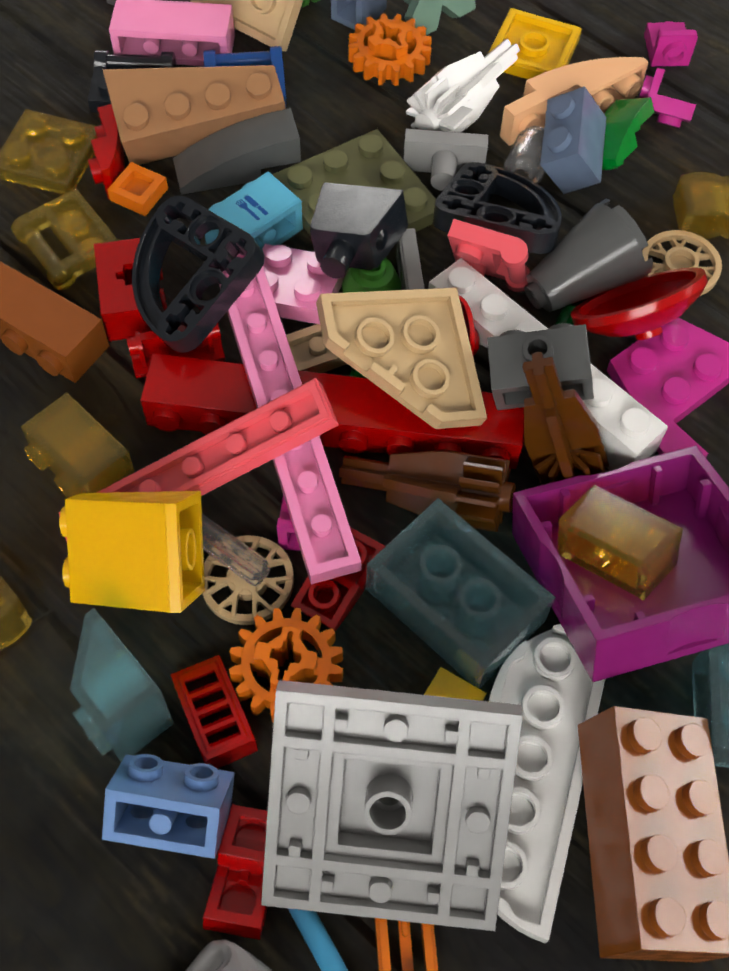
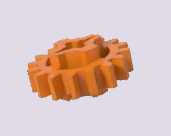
M381 13V17L378 20L369 16L366 18V26L357 23L355 25V33L349 34L348 61L353 62V71L355 73L364 71V80L366 81L376 77L378 78V85L382 86L386 80H391L394 86H398L399 79L404 78L411 83L414 80V73L423 75L425 73V65H430L432 38L431 36H426L425 26L415 28L416 19L414 18L404 22L402 21L401 14H397L394 19H388L385 13Z
M274 608L273 620L270 622H266L261 616L256 615L254 617L256 630L253 633L245 629H240L238 632L239 640L244 647L230 648L231 661L238 664L229 668L231 682L240 683L236 688L238 699L244 701L253 697L250 707L252 714L255 716L260 714L265 708H269L272 723H274L276 688L279 680H281L278 667L283 666L285 660L289 659L291 650L293 651V660L295 662L290 663L288 671L284 672V681L332 685L330 682H342L343 668L335 665L343 661L342 647H331L336 641L335 631L331 628L320 632L321 617L317 614L308 622L302 621L301 608H295L291 618H283L281 610ZM303 639L316 648L320 657H317V652L307 650L302 643ZM252 671L257 673V677L267 679L270 684L269 691L257 683Z

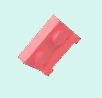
M453 219L447 236L455 262L462 258L481 275L485 276L486 274L505 280L507 287L514 292L524 291V288L528 285L526 277L530 273L529 268L525 265L528 259L527 244L518 237Z

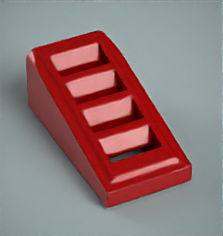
M220 655L170 674L205 764L212 765L218 769L258 751L256 740ZM215 672L217 681L188 692L186 683ZM222 690L223 698L195 709L193 702ZM226 708L230 709L231 715L205 726L201 725L200 719ZM236 725L237 733L214 743H208L206 737Z

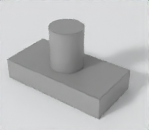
M406 129L403 160L412 171L430 172L431 185L435 189L443 191L463 165L486 162L488 135Z

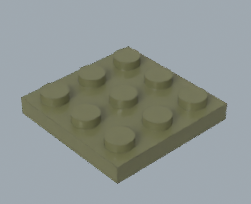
M378 129L272 174L302 200L303 227L310 237L311 221L324 182L403 190L408 219L407 229L415 228V232L433 224L435 197Z

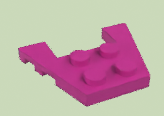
M677 318L662 326L663 332L650 339L638 340L611 359L607 372L614 383L668 426L656 451L659 455L697 446L703 455L707 457L708 453L682 430L677 423L729 384V342Z

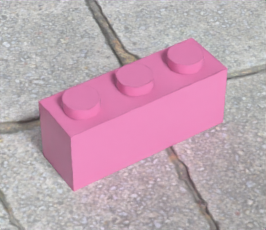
M116 0L109 26L114 54L152 56H161V52H174L176 65L204 66L203 51L215 50L216 54L232 53L235 39L232 5L164 0Z

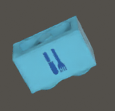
M269 171L254 181L246 183L240 190L223 201L215 203L208 209L249 233L261 249L264 244L280 245L303 230L302 200ZM211 230L205 234L207 245L217 238L219 230Z

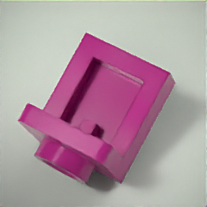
M657 67L654 77L646 75L639 98L651 97L654 113L659 115L657 122L680 128L682 121L691 122L696 104L659 95L658 91L665 69Z

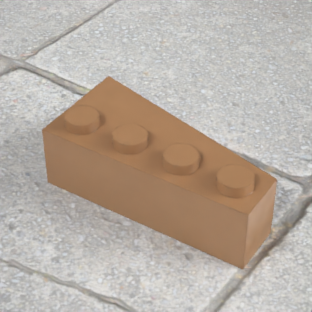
M274 65L103 69L121 143L129 163L133 162L137 165L177 156L191 145L228 126L265 113L286 109Z

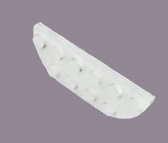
M561 624L554 625L551 630L541 633L529 641L525 640L508 656L495 679L488 702L521 705L523 714L497 915L517 931L545 944L550 938L583 785L578 724L598 714L605 679L592 683Z

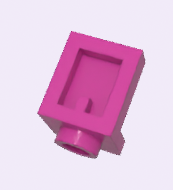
M685 22L647 23L644 38L651 67L689 66L698 39L696 30H686Z

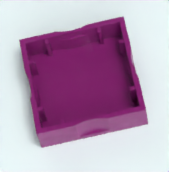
M697 446L634 461L609 472L576 476L513 493L512 535L592 683L729 643V487Z

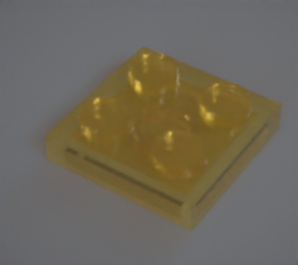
M25 109L0 150V179L72 196L89 165L88 159L94 156L91 140L97 139L94 129L95 125Z

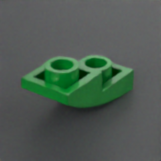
M651 97L615 100L605 111L604 114L607 118L602 170H612L621 166L624 160L638 147L635 132L654 113Z

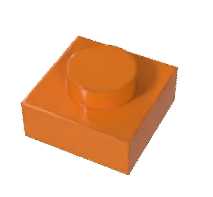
M130 162L107 190L110 201L146 216L168 190L165 176Z

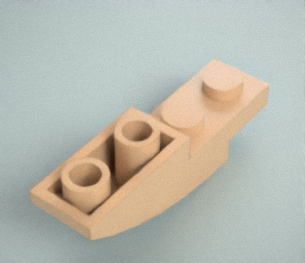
M644 57L594 59L565 65L526 80L523 97L504 106L500 137L509 146L524 138L532 137L545 127L548 99L584 86L603 113L615 100L633 99L642 89L649 62Z

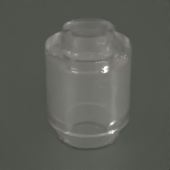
M531 126L520 132L504 163V169L522 175L536 184L540 183L545 174L544 169L540 166L544 136L543 127Z

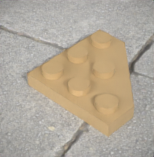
M457 288L325 293L319 295L316 305L324 347L434 429L481 426L487 419V414Z

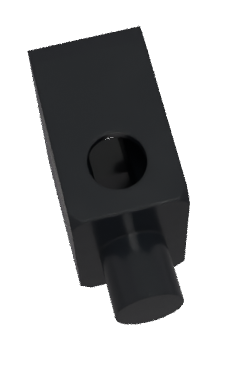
M324 182L311 221L310 234L316 259L320 262V267L327 276L339 279L345 276L348 268L373 270L379 267L408 228L403 190Z

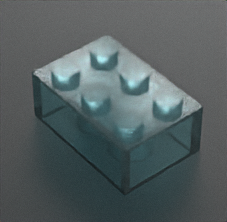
M439 498L367 563L366 589L470 684L479 689L502 667L508 656L522 642L528 640L546 621L555 596Z

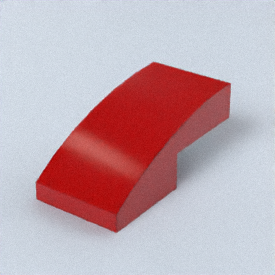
M232 804L218 851V867L203 915V929L260 940L268 906H261L268 811Z

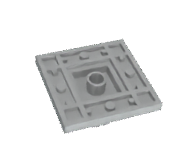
M279 680L275 695L261 906L495 931L523 717L521 705Z

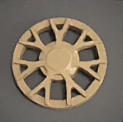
M669 230L658 233L647 241L648 246L642 250L645 261L648 260V255L663 260L662 264L653 262L651 273L648 275L679 268L697 267L704 269L708 282L700 296L709 292L716 285L722 271L721 257L716 248L708 240L692 232ZM670 241L673 248L666 252L661 243ZM688 242L697 246L698 249L694 252L690 248L684 247V245ZM710 259L713 265L711 267H699V261Z
M247 535L229 539L216 547L204 562L205 591L202 595L210 610L227 622L239 625L255 624L254 617L256 615L261 616L266 621L273 617L274 608L282 610L292 595L294 571L290 558L278 544L267 538ZM242 547L245 558L234 563L227 553ZM258 547L270 551L261 563L252 559ZM214 565L228 568L227 577L210 576ZM280 565L284 566L286 576L267 578L266 569ZM209 583H214V584H215V585H213L212 587L209 588ZM285 583L284 589L278 586V584ZM228 586L232 594L218 605L211 595ZM267 587L280 594L272 605H269L260 597ZM239 599L243 601L252 600L251 614L237 613ZM229 605H232L231 612L225 609ZM258 605H262L265 608L257 612Z

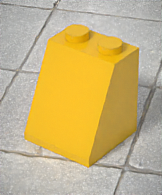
M201 491L80 493L65 499V506L60 512L59 524L62 536L67 537L68 557L65 558L63 563L62 577L65 587L70 588V603L181 613L205 591Z

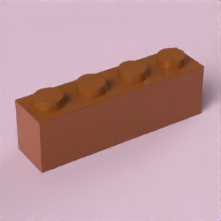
M0 261V339L15 354L22 355L25 353L34 358L49 374L53 376L61 374L76 383L110 346L102 319Z

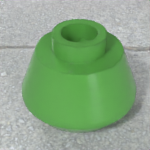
M387 258L382 261L378 268L373 270L349 268L342 282L343 293L401 290V280L392 263Z

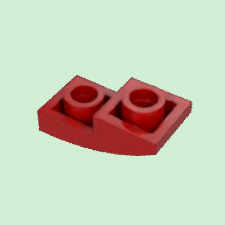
M112 104L97 107L101 125L94 126L97 139L91 140L95 158L88 159L94 183H103L108 199L110 198L107 189L125 168L124 148L121 143Z
M351 527L350 529L361 559V571L311 584L309 576H307L290 605L294 609L301 608V613L310 618L317 614L321 617V624L330 629L333 628L334 631L338 629L352 610L388 552L387 546Z

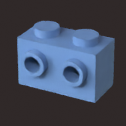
M126 754L105 789L102 840L215 859L231 809L235 772L218 770L216 767L205 763L187 765L163 761L161 758L151 754L136 756Z

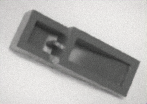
M291 108L265 113L235 123L198 141L174 157L173 162L181 195L248 183L261 176V169L301 162L300 136Z

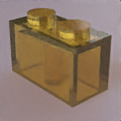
M67 392L21 426L29 444L24 448L25 453L41 471L48 467L56 475L54 481L67 498L80 493H96L135 473L128 450Z
M593 485L559 518L557 551L562 557L645 600L677 565L683 528Z

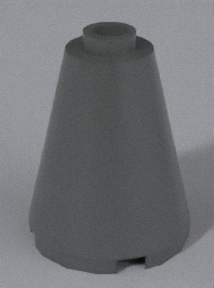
M604 199L600 203L595 204L560 240L555 249L549 252L527 275L528 285L524 290L527 298L536 309L539 310L543 307L546 311L553 312L637 281L651 273L653 267L652 258L645 261L641 251L648 246V243L635 220L623 207L617 205L611 209L608 207L609 199Z

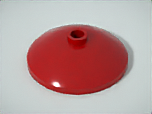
M697 267L668 270L645 276L637 281L593 296L572 310L570 315L575 326L586 324L587 332L608 337L635 335L636 340L653 338L663 332L662 326L684 314L702 294L708 282L704 269Z

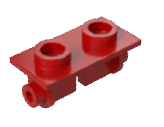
M218 323L197 348L184 353L171 349L153 331L143 333L135 331L134 337L126 338L136 378L147 376L152 354L214 361L225 360ZM181 325L177 330L183 332L187 327Z

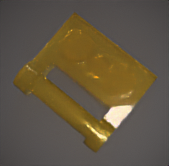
M77 189L18 217L11 226V231L19 242L26 243L48 271L47 279L57 290L69 288L75 282L76 277L96 267L94 244L118 241ZM50 227L71 255L60 260L41 236L40 231Z

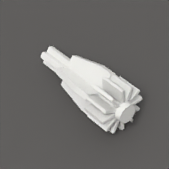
M505 39L485 57L480 51L443 67L407 100L411 107L406 110V114L415 117L411 127H417L419 130L462 133L480 117L500 87L496 78L518 59L516 55L520 51L518 45H511L509 39Z

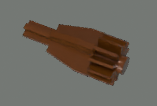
M542 352L533 353L532 361L524 362L522 366L533 396L524 399V443L538 480H540L541 485L576 476L605 473L604 467H609V461L598 422L575 389L563 391L553 357L544 358Z
M446 449L392 453L389 463L344 456L343 466L339 470L342 484L387 491L386 502L427 519L491 532L499 531V524H502L503 511L511 512L513 493L516 488L515 483L508 482L511 474V469H509L510 460Z

